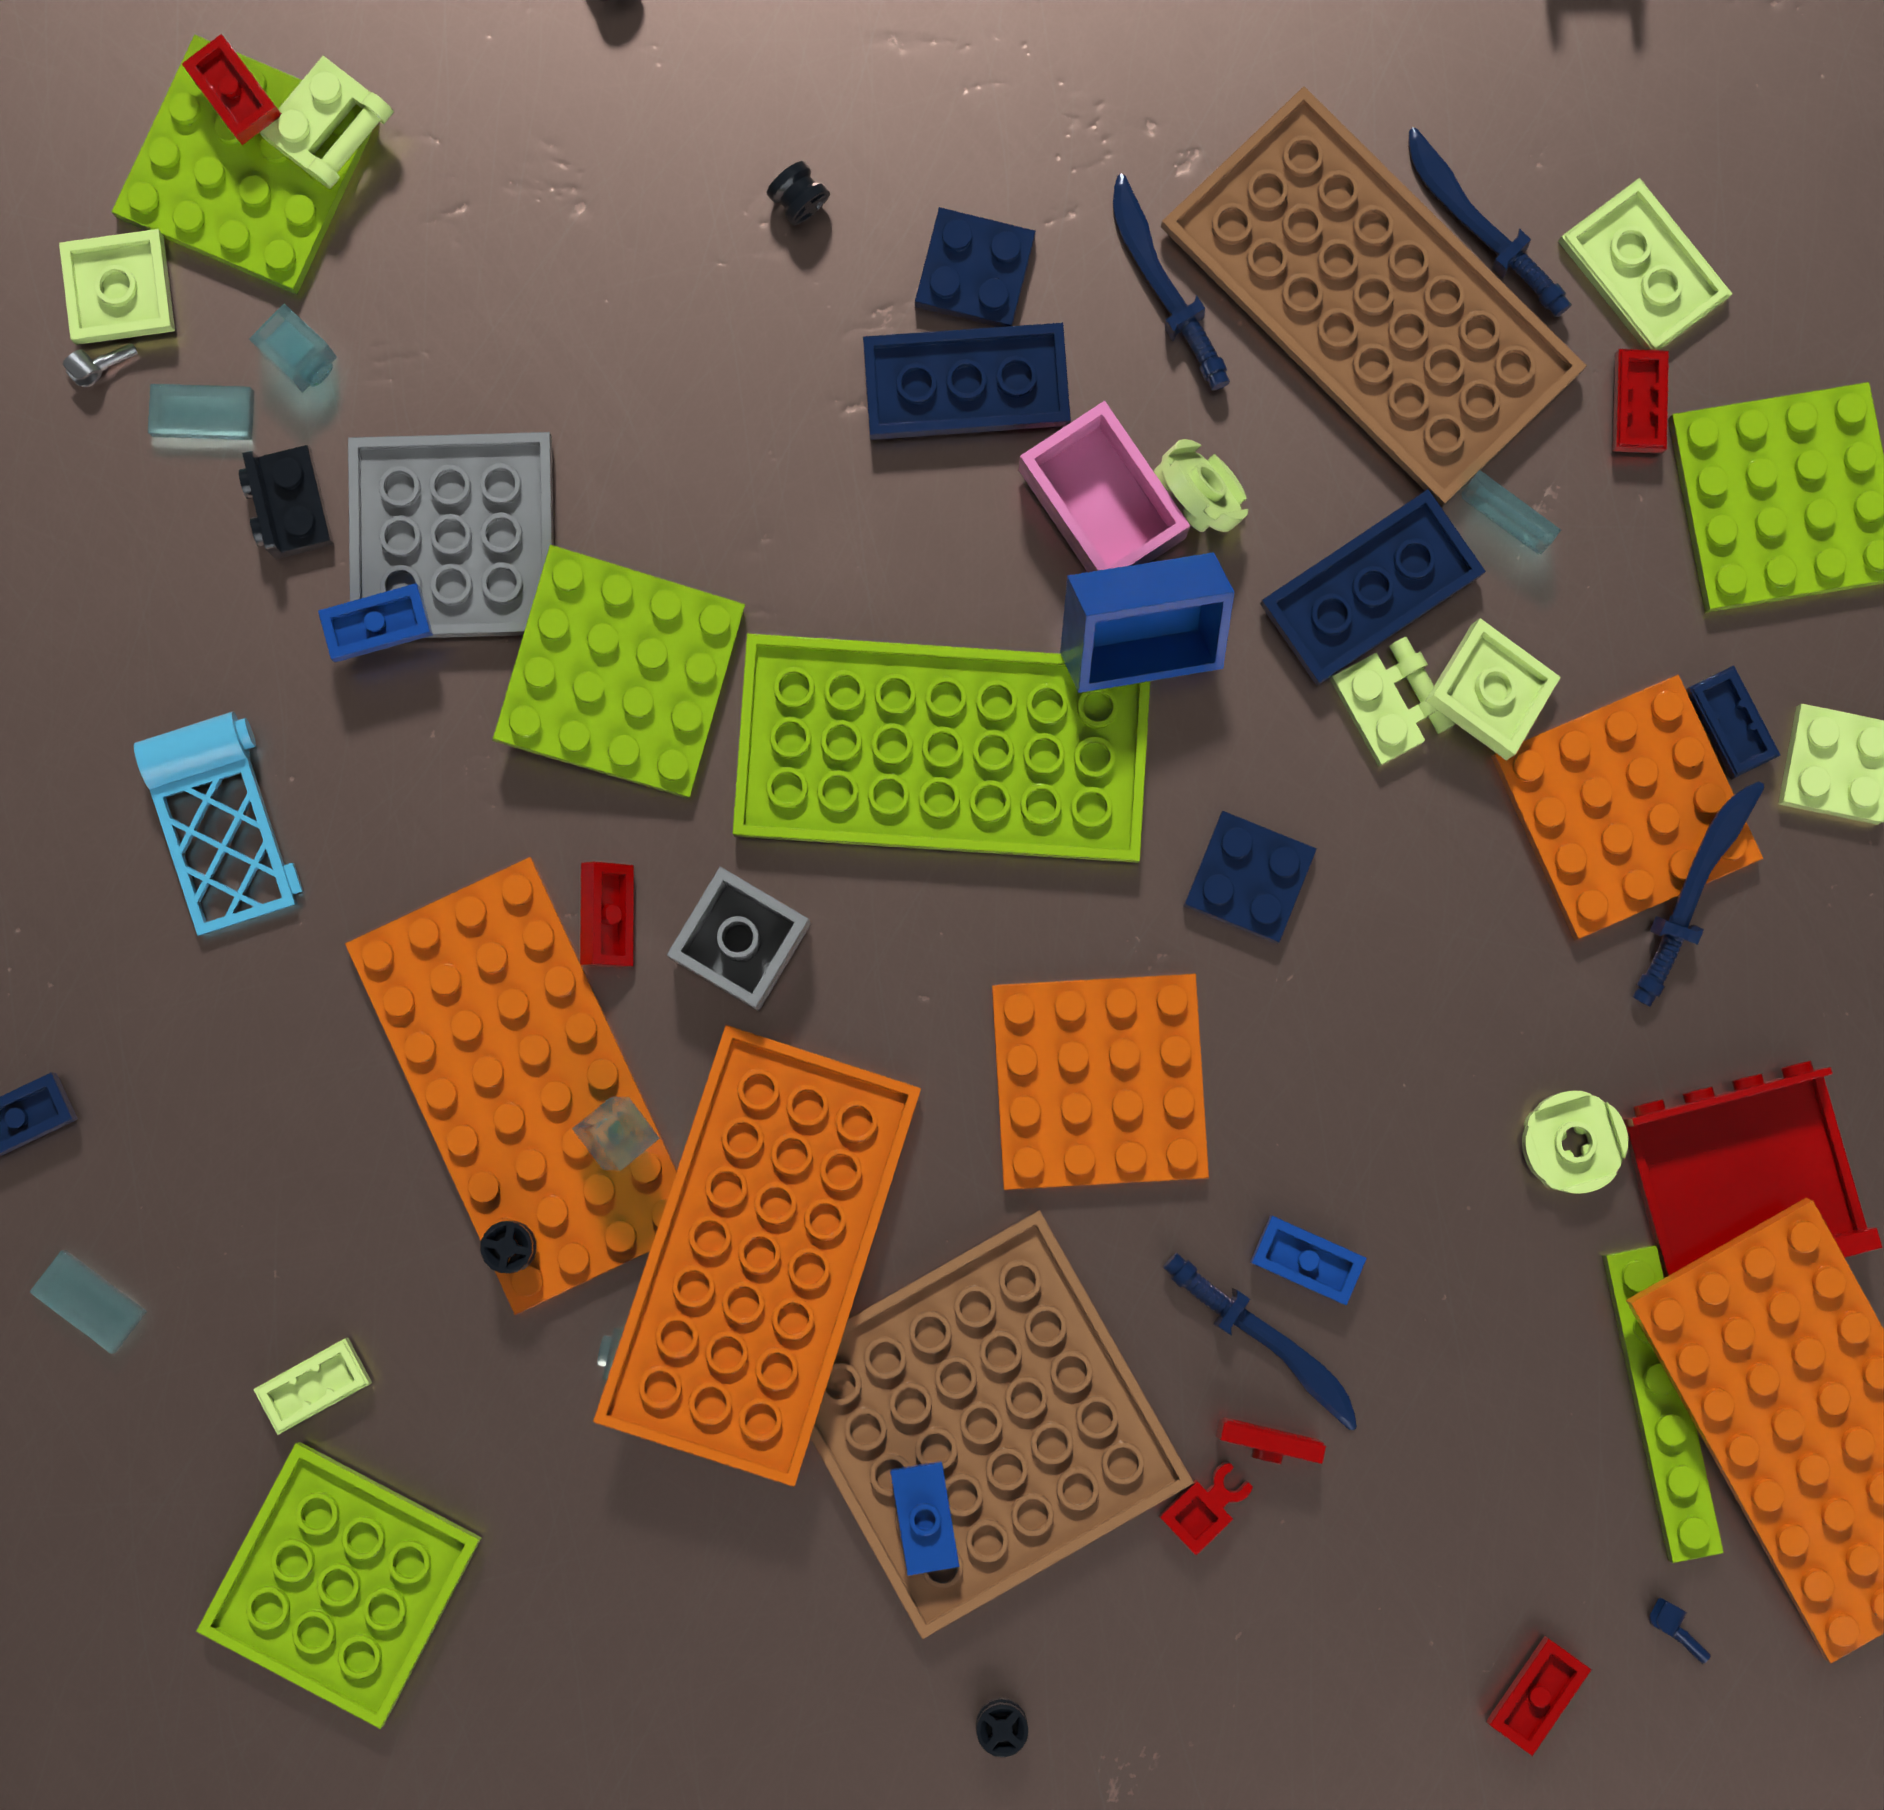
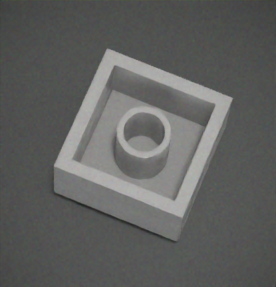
M719 867L668 951L667 956L755 1010L760 1011L811 923L807 917L724 868Z

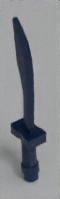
M1412 127L1409 130V148L1417 173L1431 193L1461 223L1496 253L1498 257L1494 261L1492 270L1504 280L1507 269L1511 267L1539 296L1538 300L1546 310L1549 309L1555 317L1566 312L1572 304L1565 297V291L1558 283H1553L1549 276L1524 253L1529 247L1531 238L1519 228L1517 237L1512 242L1471 204L1451 168L1420 131Z
M1122 173L1119 174L1114 186L1113 209L1121 236L1143 275L1170 313V317L1165 321L1166 332L1173 342L1176 335L1182 332L1201 365L1199 369L1204 380L1208 381L1212 391L1219 390L1227 386L1230 380L1226 374L1227 367L1222 357H1218L1211 341L1199 321L1204 319L1205 307L1197 295L1195 301L1187 306L1165 273L1153 245L1148 221L1126 176Z
M1758 781L1745 787L1722 806L1705 833L1669 921L1657 916L1655 917L1650 932L1664 936L1657 949L1658 952H1656L1649 966L1650 968H1648L1646 974H1642L1636 984L1638 988L1633 995V998L1651 1007L1657 996L1660 997L1664 990V981L1672 969V965L1678 956L1677 953H1679L1682 947V942L1686 940L1698 945L1704 929L1696 925L1689 926L1704 885L1715 865L1740 834L1764 790L1763 783Z
M1175 1253L1164 1264L1163 1268L1171 1275L1170 1278L1179 1287H1185L1186 1290L1190 1291L1192 1295L1207 1307L1219 1314L1214 1322L1215 1326L1232 1336L1231 1327L1234 1324L1268 1347L1284 1361L1313 1398L1347 1429H1356V1418L1350 1398L1337 1378L1323 1364L1296 1343L1245 1309L1250 1298L1232 1288V1297H1228L1202 1277L1201 1274L1197 1273V1268L1189 1260L1185 1261L1178 1253Z

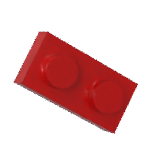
M222 34L182 63L183 67L242 145L281 116L282 113Z
M595 861L581 863L580 965L618 968L633 967L634 865Z
M1544 1636L1486 1722L1533 1756L1592 1669Z

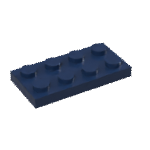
M1063 323L863 337L870 440L1059 427L1071 423Z
M1427 489L1264 598L1260 605L1316 686H1318L1481 577L1486 571L1429 489Z

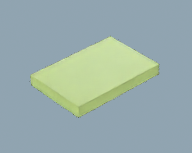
M1640 178L1562 235L1558 241L1644 350H1661L1732 295V292Z

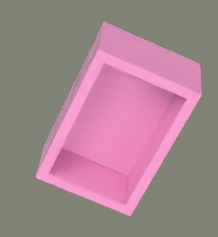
M1106 401L1095 406L1020 456L1019 472L1087 572L1150 563L1187 537L1190 524Z

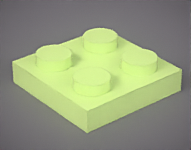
M159 229L59 243L70 340L75 345L175 331L164 236Z
M1480 618L1471 624L1425 702L1502 758L1508 760L1517 753L1561 677Z
M1802 703L1796 706L1778 804L1876 825L1883 823L1884 720Z

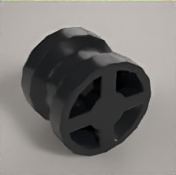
M805 161L796 162L786 168L773 180L766 191L768 197L773 202L783 205L786 209V218L792 225H798L809 219L824 205L830 196V191L824 184L816 183L811 178V169Z
M502 1221L492 1225L484 1233L481 1240V1255L484 1262L492 1270L499 1273H513L526 1269L534 1261L537 1254V1239L534 1232L527 1225L518 1221Z
M1000 1697L989 1700L984 1704L976 1719V1734L979 1744L983 1749L995 1757L1005 1758L1015 1755L1024 1747L1028 1739L1029 1728L1025 1711L1021 1706L1009 1698Z

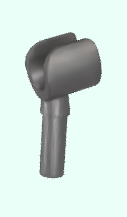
M130 343L92 360L81 349L74 351L65 358L63 366L66 368V373L77 385L90 387L98 381L102 371L138 353L134 344Z

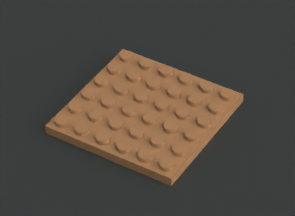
M1040 1210L850 1317L847 1320L810 1437L922 1640L1194 1484ZM942 1461L960 1567L908 1576L890 1470Z

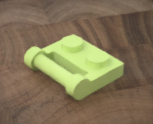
M322 56L280 106L281 116L263 129L260 134L267 142L317 181L331 189L340 178L337 172L379 122L385 124L394 111L378 95L368 91L325 56ZM356 104L363 110L324 157L320 159L314 156Z

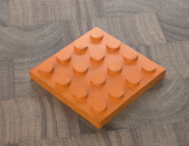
M1679 674L1523 741L1517 753L1508 760H1505L1497 753L1491 756L1574 941L1679 896L1707 829L1718 811L1734 795ZM1747 822L1744 824L1737 839L1715 865L1706 883L1763 859Z
M1196 974L992 985L1003 1190L1209 1178Z

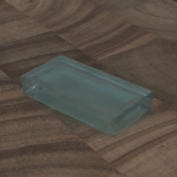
M150 384L148 434L151 437L252 440L254 390L251 387Z
M1481 470L1477 472L1461 494L1463 500L1537 554H1542L1561 531L1560 528Z
M67 1250L59 1252L30 1291L32 1295L111 1354L117 1352L147 1312Z

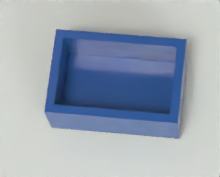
M1214 552L1067 576L1060 654L1078 693L1224 668L1235 592Z

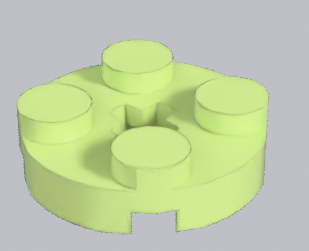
M1188 439L1179 440L1162 456L1161 464L1154 469V473L1164 488L1172 492L1184 506L1183 515L1194 529L1200 532H1204L1209 527L1221 532L1232 530L1248 515V509L1241 510L1240 504L1247 499L1243 487L1229 467L1215 454L1206 460L1202 455L1195 452L1202 445Z
M1566 1091L1544 1099L1525 1118L1522 1150L1529 1169L1547 1188L1569 1194L1589 1193L1606 1186L1616 1176V1172L1621 1167L1622 1160L1627 1154L1628 1133L1621 1115L1608 1102H1604L1599 1097L1584 1091ZM1572 1127L1576 1134H1585L1588 1139V1143L1581 1146L1582 1155L1579 1157H1574L1571 1150H1564L1562 1147V1141L1567 1138L1566 1131Z

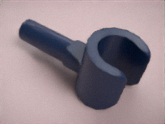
M1659 1598L1650 1613V1623L1673 1637L1677 1642H1680L1701 1664L1706 1663L1711 1657L1710 1653L1686 1630L1680 1628L1687 1612Z

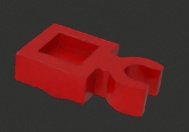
M1229 1461L1223 1462L1215 1469L1212 1476V1485L1207 1490L1195 1479L1193 1481L1194 1484L1188 1486L1158 1515L1195 1555L1200 1553L1233 1520L1223 1508L1229 1502L1244 1500L1253 1489V1486L1248 1481H1245L1237 1490L1231 1491L1225 1488L1224 1478L1234 1468Z

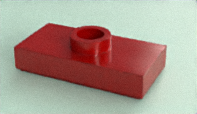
M1618 349L1616 351L1613 451L1664 453L1667 450L1669 351Z
M1226 1417L1219 1419L1216 1437L1219 1440L1253 1448L1251 1457L1259 1460L1282 1464L1283 1455L1323 1464L1326 1446L1319 1439Z

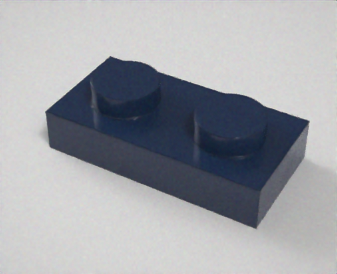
M51 1072L0 1096V1156L78 1119L57 1073Z

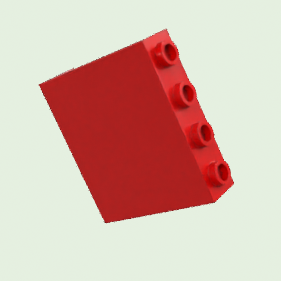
M1811 1060L1782 1067L1783 1078L1764 1082L1763 1075L1760 1073L1731 1081L1733 1091L1715 1095L1713 1086L1682 1094L1684 1104L1666 1108L1663 1099L1634 1106L1635 1116L1623 1119L1628 1133V1149L1665 1278L1805 1198L1814 1201L1844 1258L1883 1248L1877 1228L1867 1227L1824 1079V1076L1833 1074L1831 1067L1814 1069Z

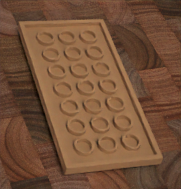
M1305 86L1162 220L1161 228L1424 491L1429 489L1441 507L1458 493L1587 366Z

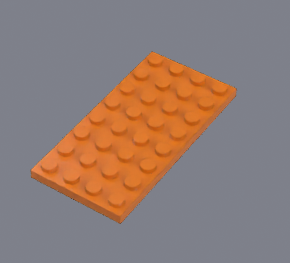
M528 857L345 943L480 1240H482L484 1233L492 1225L502 1221L521 1222L527 1225L535 1234L537 1254L534 1261L526 1269L513 1273H499L495 1271L514 1315H518L650 1252L677 1168L583 966L580 965V959L534 860Z
M725 1026L593 1423L795 1487L921 1088L732 1026Z
M1805 1198L1630 1297L1626 1302L1822 1656L1831 1664L1884 1634V1329L1814 1201Z

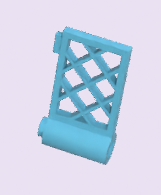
M233 711L134 743L137 765L145 784L150 790L197 936L297 905L294 894L304 892L295 864L293 862L284 864L250 761L249 749L256 747L253 730L247 718L239 720ZM242 774L247 794L238 811L213 799L223 779ZM211 783L206 794L194 789ZM186 791L203 800L190 826L172 817L166 797ZM210 804L235 816L222 843L197 831ZM250 805H252L256 820L245 815ZM242 820L259 828L263 838V842L254 859L229 847ZM176 827L186 832L182 842H180ZM194 836L218 848L206 874L189 867L185 857V853ZM266 852L272 868L261 863ZM225 853L251 865L238 891L213 879ZM258 869L276 878L282 898L262 904L245 895ZM192 876L202 880L197 891ZM209 885L234 896L224 917L209 922L206 921L200 902ZM241 901L253 906L252 908L236 912Z

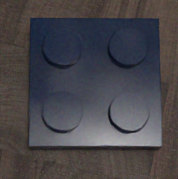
M939 207L915 299V307L993 327L1013 326L1036 231Z
M1222 810L1183 906L1278 944L1317 848Z

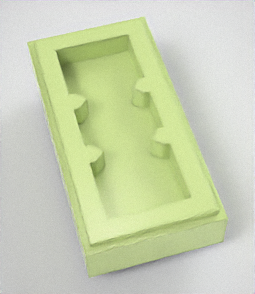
M345 1338L253 1390L277 1435L372 1384V1381L349 1338Z

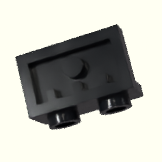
M304 445L259 457L253 451L242 453L245 468L240 469L238 473L246 499L253 498L257 516L250 518V525L257 546H264L275 559L334 545L310 447Z

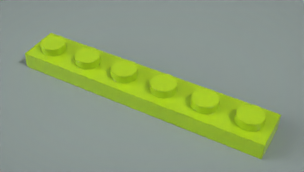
M1651 1245L1602 1255L1668 1561L1677 1563L1722 1554L1724 1552L1697 1428L1626 1302L1630 1297L1664 1279L1657 1246Z

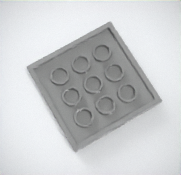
M550 432L348 438L350 601L417 583L421 588L433 632L432 636L425 638L523 635L550 544L554 545L552 436Z

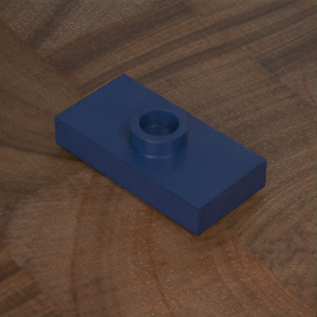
M1734 665L1686 689L1694 709L1731 780L1781 756Z

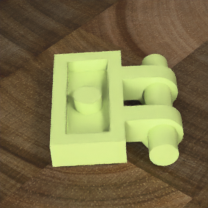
M1407 636L1389 646L1398 662L1393 667L1386 670L1378 654L1374 653L1330 678L1332 685L1378 767L1426 741L1417 726V723L1429 717L1438 734L1456 725L1452 720L1425 702L1434 685L1424 669L1428 666L1421 651L1415 653ZM1406 678L1420 701L1418 705L1410 709L1407 708L1394 685Z

